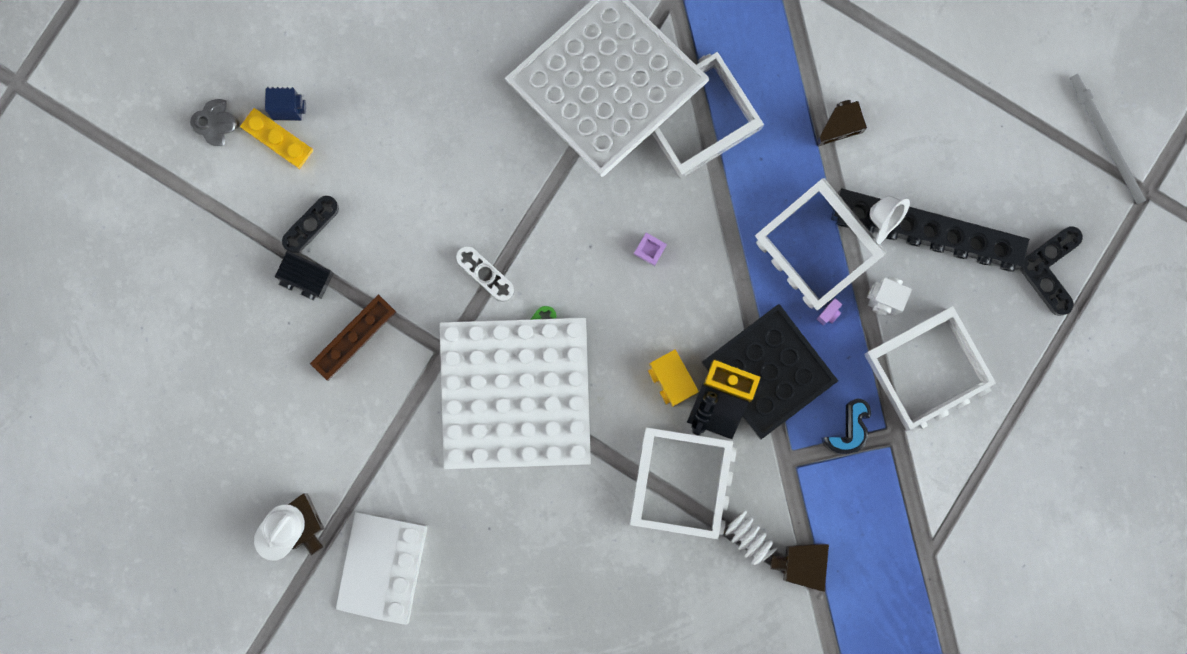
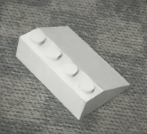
M355 512L336 610L393 623L408 624L428 526Z

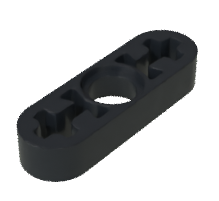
M331 196L320 197L283 235V247L293 254L301 252L338 214L339 205L337 201ZM324 202H326L327 204L332 202L333 204L331 205V207L333 210L331 212L325 211L321 215L323 218H325L323 221H321L317 215L313 214L315 211H317L319 214L323 211L324 207L322 206V204ZM309 218H314L317 221V227L313 231H307L304 228V222ZM300 228V230L308 237L305 239L303 236H301L297 240L299 245L297 247L291 246L289 248L288 246L290 245V241L288 239L290 237L294 239L297 238V236L300 233L296 230Z

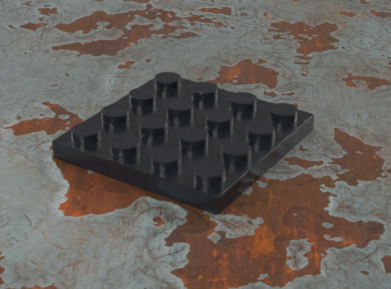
M780 304L776 305L701 362L707 371H709L712 361L716 360L761 377L753 400L748 402L742 416L760 440L838 382V379Z

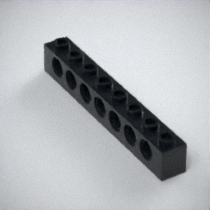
M841 188L838 195L852 211L855 207L863 209L864 218H859V220L870 233L879 232L880 229L873 223L869 214L871 207L881 199ZM910 206L903 220L910 222L911 230L905 231L899 224L886 237L889 240H897V238L907 240L906 244L920 247L921 244L930 246L931 251L944 253V250L953 253L954 257L960 259L975 258L977 259L976 262L982 265L990 266L991 263L1000 265V269L1008 272H1014V270L1023 267L1030 240L1029 238ZM833 209L831 220L836 221L838 226L850 228L836 210ZM924 226L933 228L934 237H928L924 234ZM948 232H953L957 235L958 241L956 244L948 241ZM972 238L980 241V250H976L971 246ZM995 245L1003 247V256H998L995 253Z

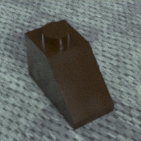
M845 100L837 104L817 140L818 147L865 132L867 126L859 101L851 103V100Z

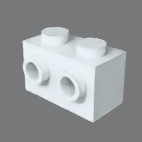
M889 276L888 279L883 278L871 286L867 298L870 299L868 306L872 307V311L881 316L889 314L895 317L903 312L912 289L902 285L903 281L892 276Z

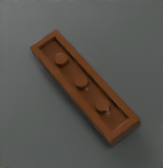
M378 294L322 350L310 365L329 381L396 311Z

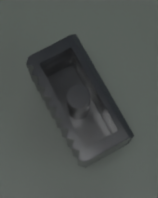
M286 251L275 274V278L280 280L278 285L291 291L293 287L302 290L300 295L314 301L315 297L322 299L334 273L329 269Z

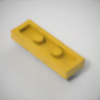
M256 108L252 109L240 125L241 129L299 170L313 152L311 147Z

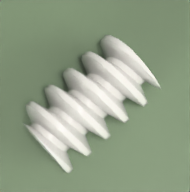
M745 510L728 525L725 534L726 536L735 534L732 543L741 541L738 550L747 548L748 551L744 557L753 556L754 559L751 565L754 566L762 563L778 548L770 550L773 544L772 540L763 542L766 533L757 535L760 526L751 527L754 519L752 517L744 519L747 514Z

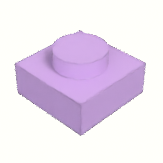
M645 233L634 255L655 266L667 244Z
M833 299L816 320L822 325H825L828 321L833 323L841 314L838 309L842 304L838 300Z

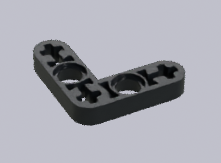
M1074 226L1063 229L1027 255L1023 267L1020 268L1022 274L1046 306L1057 316H1064L1073 310L1074 302L1049 267L1081 244L1083 234L1081 230ZM1066 232L1069 235L1073 233L1076 236L1073 239L1075 243L1070 241L1064 246L1060 244V242L1068 237ZM1048 245H1052L1057 249L1058 254L1055 258L1046 256L1045 249ZM1038 258L1043 260L1035 266L1036 272L1033 269L1030 271L1027 269L1029 266L1028 260L1030 262H1034ZM1043 279L1052 281L1053 288L1050 292L1042 290L1041 281ZM1058 290L1060 294L1056 295L1059 301H1066L1067 304L1064 305L1066 310L1063 308L1058 310L1056 307L1059 304L1057 299L1054 297L1050 300L1048 296L1055 294Z

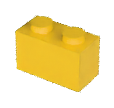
M676 349L649 363L651 369L647 370L654 383L659 382L662 391L659 393L666 405L670 403L674 407L699 393Z
M713 360L704 384L750 402L753 400L761 377Z

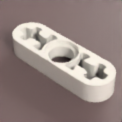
M463 247L458 251L456 259L459 266L496 300L507 302L513 297L514 287L512 283L474 248ZM466 253L468 255L473 253V261L478 264L479 260H481L483 263L479 264L473 273L470 271L474 268L469 262L462 263L464 260L462 254ZM482 268L491 269L492 277L490 280L482 281L479 278L478 273ZM497 276L501 278L497 283L502 287L509 286L507 289L509 294L507 296L504 294L499 296V290L495 285H493L492 289L488 287L494 283Z

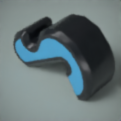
M858 398L845 405L846 437L821 438L823 446L830 452L841 455L858 452L866 445L868 429L863 423L862 418L867 419L871 416V408L867 401Z

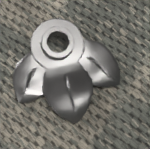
M223 99L207 102L203 110L195 112L190 119L192 130L199 135H203L206 142L212 146H225L224 134L234 131L239 126V121L232 114L225 112L227 101ZM205 119L207 125L201 126L198 120Z

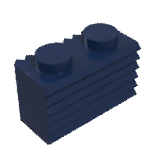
M267 87L265 89V111L273 120H302V114H306V100H302V94H298L293 87L291 89L288 87L286 89L284 87L281 89L279 87L276 89L274 87L271 89Z

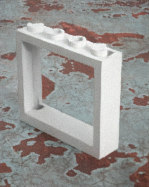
M718 52L713 55L702 56L698 60L697 66L704 73L714 67L749 123L682 164L659 127L655 129L652 134L680 179L757 133L764 126V123Z
M825 178L817 182L755 235L758 239L756 241L758 247L764 253L769 252L774 258L771 260L773 265L780 272L784 270L789 276L787 279L788 283L795 290L799 288L804 294V302L811 309L814 307L816 310H819L887 254L886 250L881 244L876 243L875 237ZM819 191L873 254V256L820 299L767 237L769 233Z
M953 306L864 354L906 431L914 429L917 432L927 427L926 421L933 417L937 421L949 415L948 409L954 406L957 409L971 403L970 397L977 394L980 398L992 391L990 387L996 384ZM947 321L981 382L911 420L877 358Z
M646 427L630 525L718 539L719 535H723L725 520H721L723 510L727 511L729 496H725L726 486H731L733 472L729 471L730 462H735L737 450L736 447H733V441ZM654 437L724 448L711 531L641 519Z

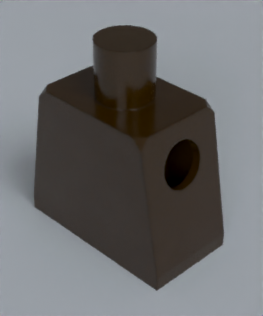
M303 493L288 504L296 507L302 513L305 520L303 533L292 549H297L304 545L310 555H313L323 548L315 535L324 530V526L309 495Z
M829 544L786 546L785 556H771L770 569L784 571L783 581L825 592Z

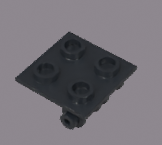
M702 384L687 423L692 424V433L695 435H701L705 430L733 439L749 401Z

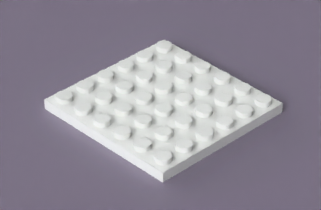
M591 0L505 78L507 83L601 178L709 81V77L629 0Z
M586 318L440 323L444 469L591 464Z

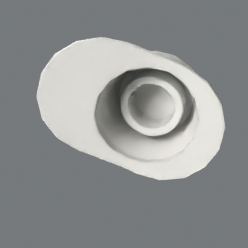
M886 196L871 207L870 218L880 229L877 235V244H881L887 235L903 220L910 206L908 198L899 200Z
M291 505L277 506L268 513L254 536L256 551L262 558L277 561L284 558L291 551L304 530L305 520L302 513Z

